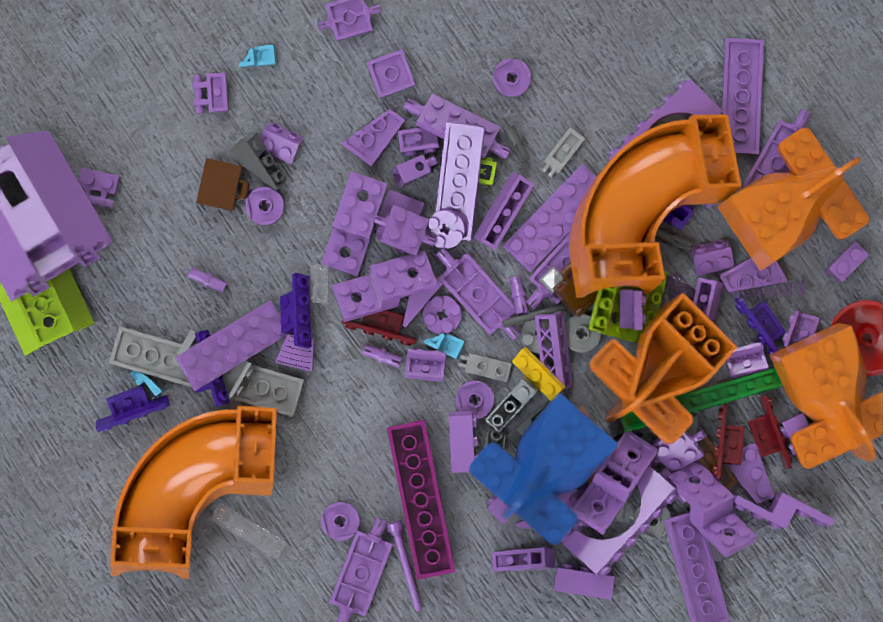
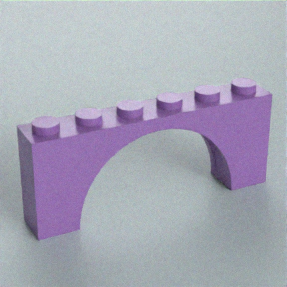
M691 79L687 82L683 80L676 87L678 91L674 95L670 93L663 100L665 104L660 109L656 107L649 114L651 118L647 122L642 120L635 127L637 131L633 135L629 133L622 140L624 144L619 149L615 147L608 154L610 158L607 161L609 162L630 141L648 131L654 123L664 117L671 115H686L690 117L692 115L721 114L723 111Z
M650 466L637 483L641 494V509L637 520L628 531L612 539L598 540L589 538L575 530L563 543L572 554L599 578L609 573L611 570L610 566L615 561L621 560L625 554L624 551L628 547H632L637 542V537L650 528V523L653 519H657L662 515L664 507L667 504H672L677 498V490Z

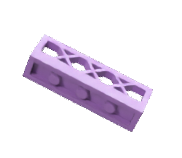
M564 311L535 315L540 361L565 386L563 390L565 391L573 386ZM541 319H549L550 328L548 330L542 326ZM546 337L552 341L550 350L544 344ZM548 356L554 360L555 365L553 368L547 364L546 359Z

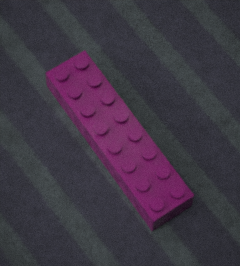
M425 420L387 427L417 580L454 573L455 566Z

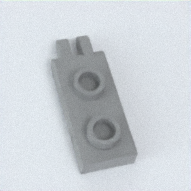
M570 127L543 163L546 165L542 171L545 173L550 167L552 170L548 174L549 177H552L555 172L559 174L585 138Z
M471 353L468 354V357L460 355L459 359L467 360L466 364L458 362L459 367L465 368L464 372L507 382L511 363Z

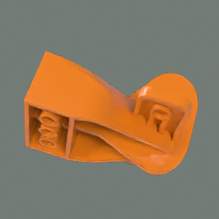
M801 128L782 140L777 146L778 153L791 172L765 175L735 193L717 207L760 271L807 241L814 233L821 217L839 240L849 237L868 223V214L844 180V173L861 161L859 156L841 168L835 167L812 131L808 128Z
M681 293L665 303L643 330L639 337L636 358L618 341L610 340L591 359L589 363L590 369L620 398L604 419L610 423L632 411L664 443H675L693 422L692 415L676 400L675 396L687 393L707 382L738 347L684 293Z
M837 323L769 354L788 398L798 410L814 422L795 431L790 437L800 464L805 468H813L849 450L856 457L864 461H874L876 455L871 440L883 435V391L864 399L867 375L852 326Z

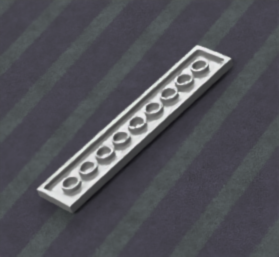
M119 327L109 361L110 364L192 387L181 367L172 363L182 344ZM252 365L251 368L254 370L249 379L245 378L241 384L244 388L240 395H235L234 398L229 396L230 399L254 406L277 408L276 412L294 417L304 380Z

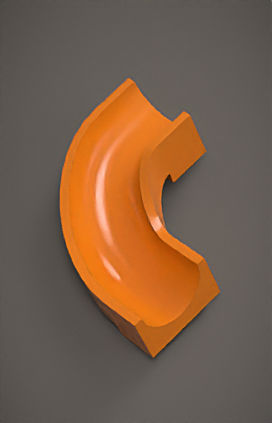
M728 114L692 115L688 120L672 121L656 126L630 141L599 172L579 203L570 232V262L576 298L585 297L594 291L616 286H636L640 288L642 294L648 295L665 280L659 242H654L657 229L664 217L672 210L683 205L722 204L742 187Z
M237 406V410L208 412L177 425L148 449L132 470L118 501L112 530L111 576H119L128 571L154 570L173 573L180 576L181 579H189L191 537L195 524L204 509L218 497L227 494L272 495L277 408Z

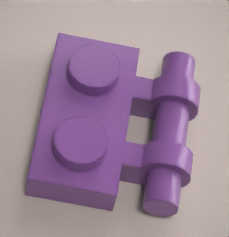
M226 73L206 74V82H202L201 75H194L192 89L195 90V100H193V103L196 106V114L204 113L203 106L208 105L209 113L229 111ZM207 88L208 99H203L202 89Z
M81 168L79 182L85 188L84 191L91 203L98 204V207L103 208L105 206L113 207L114 200L107 199L108 193L116 195L120 176ZM91 190L101 192V196H92Z

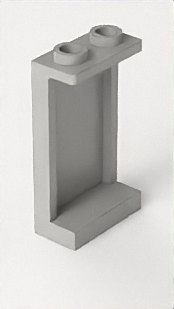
M190 330L177 355L197 344L195 330ZM174 358L172 363L180 367L178 362ZM247 360L223 374L225 388L228 395L232 398L235 395H240L244 388L241 384L245 378L249 379L254 370L251 368L253 364Z

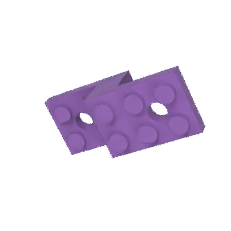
M352 171L350 172L333 223V231L321 263L322 265L358 277L376 224L372 221L380 209L387 183ZM360 191H366L369 194V198L366 201L358 199ZM343 247L351 249V255L347 258L342 257L340 254V250Z
M424 250L416 255L410 254L371 265L369 275L332 285V290L343 321L346 322L398 307L401 297L436 288L437 282ZM414 270L418 273V276L411 278L407 272ZM353 295H359L362 298V300L360 302H354L351 300V297Z
M631 431L624 432L617 442L619 446L603 462L596 472L593 481L573 508L577 518L601 534L606 532L659 452L657 448ZM627 453H636L637 459H630ZM594 504H599V505H601L602 508H603V511H601V512L595 511V510L593 509V505H594Z
M699 460L667 476V482L691 505L689 521L725 558L757 541V535L733 512L734 495L720 481H716V477ZM691 481H697V482H699V484L690 483V482H691ZM725 533H732L734 536H726Z
M776 492L768 510L733 494V507L743 512L746 509L751 511L750 516L760 521L763 519L768 520L766 524L777 530H780V528L786 529L794 513L805 518L810 516L812 517L811 522L824 528L826 525L832 526L834 522L833 518L783 492Z

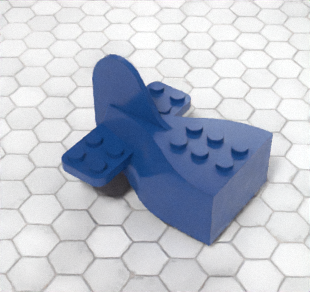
M558 393L524 431L518 443L515 459L496 443H490L473 460L469 466V471L471 475L507 506L500 516L507 519L514 512L547 542L558 544L576 524L577 515L557 496L570 492L585 483L619 444L561 393Z

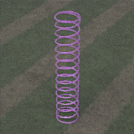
M803 281L800 282L799 286L800 295ZM795 282V287H794L795 296H796V283L798 284V282ZM790 283V288H789L790 297H791V283ZM785 284V288H784L785 297H786V284ZM765 287V291H764L765 300H766V287ZM760 288V292H759L760 301H762V300H761V288Z

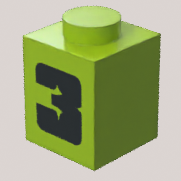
M485 157V159L482 158L479 177V184L491 187L493 185L497 162H493V158Z

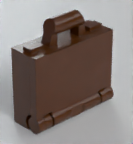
M206 158L196 203L231 212L235 210V200L247 199L250 186L249 183L240 179V176L243 174L242 166ZM239 183L242 184L240 196L236 195Z
M569 262L560 271L562 280L553 290L569 312L576 317H580L595 303L598 290L585 297L576 298L571 262Z

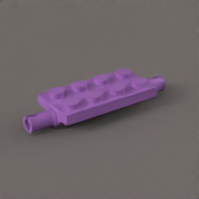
M433 93L424 106L408 98L403 107V110L418 116L417 126L443 139L445 138L447 121L484 126L485 136L482 158L484 159L487 153L490 154L492 152L506 160L511 150L495 140L500 126Z
M801 109L794 124H788L781 119L778 121L742 184L743 188L765 175L791 172L778 153L777 146L782 140L801 128H805L812 116L811 113H806V110Z
M570 233L529 278L537 290L526 300V303L530 305L536 300L531 306L534 310L545 297H549L555 304L561 301L555 292L551 294L539 279L553 266L560 273L570 262Z
M442 248L441 252L445 257L440 252L435 256L447 267V271L438 279L489 335L497 328H502L513 341L516 336L511 331L517 336L522 332L515 325L503 328L502 320L510 319L516 312L515 305L468 253L459 260H455L446 248Z
M376 517L371 533L366 534L357 530L329 602L340 607L341 611L336 622H349L351 614L354 613L366 616L393 545L381 538L387 524L385 520H382L379 527L381 519Z

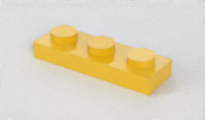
M527 347L522 348L512 362L550 401L565 389V386Z

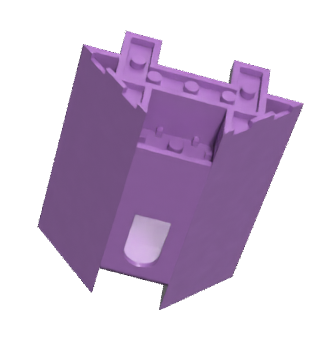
M49 130L7 136L5 138L9 144L0 147V178L13 172L29 198L11 208L0 188V282L11 302L28 292L33 297L50 288L48 280L79 262L83 267L88 266L101 258L98 251L113 243L106 231V227Z

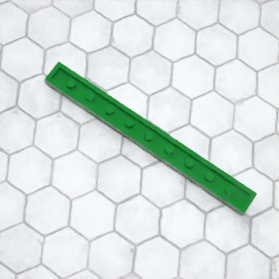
M773 368L675 398L691 414L783 387L776 369ZM632 411L620 417L625 433L647 427Z

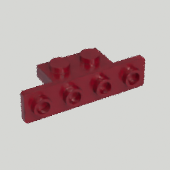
M385 310L364 316L362 322L356 320L344 322L343 319L341 322L345 324L347 329H363L365 334L374 335L377 333L382 335L383 339L391 341L395 338L401 340L400 343L411 346V344H416L417 341L416 337L399 333L404 314Z
M766 395L759 396L764 415L749 420L747 423L760 458L778 452L784 469L792 468L791 463H793L791 454L786 451L784 446L786 445V440L783 434L779 432L778 427L780 424L778 418L772 413L773 404Z
M726 403L723 404V409L719 408L718 420H722L721 427H717L716 438L720 439L719 446H715V457H718V465L714 464L713 476H717L716 481H720L722 464L741 466L745 426L725 425Z

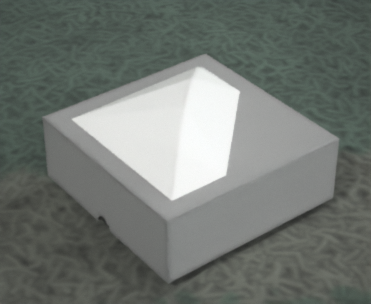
M553 266L539 281L553 294L555 292L553 288L562 280V276Z

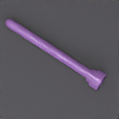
M401 520L395 521L386 526L388 532L394 536L415 611H421V602L401 536L402 522Z

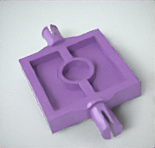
M364 0L334 1L325 4L328 20L319 22L317 25L319 31L330 27L334 32L337 42L373 31L370 22L371 15L381 12L380 5L368 8Z
M393 205L391 207L389 216L386 219L376 214L372 222L383 226L380 242L412 255L418 253L422 242L433 247L436 239L425 235L429 219Z
M701 430L692 435L685 431L672 444H666L660 438L654 440L650 445L657 448L659 452L649 466L653 468L657 464L662 463L673 474L704 456V451L698 445V441L706 438L705 432Z

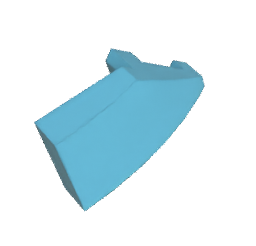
M276 45L251 48L245 59L239 63V67L276 65Z
M444 333L437 337L426 339L423 342L457 360L466 342Z
M134 370L130 373L138 386L146 383L155 396H159L164 392L155 381L144 373Z

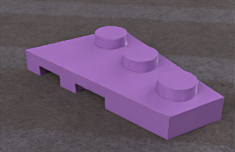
M389 109L349 139L343 141L341 145L372 167L405 120Z
M752 258L719 275L727 292L788 282L777 261L760 271Z
M752 443L744 446L741 466L726 464V466L756 504L774 498L775 496L756 444Z

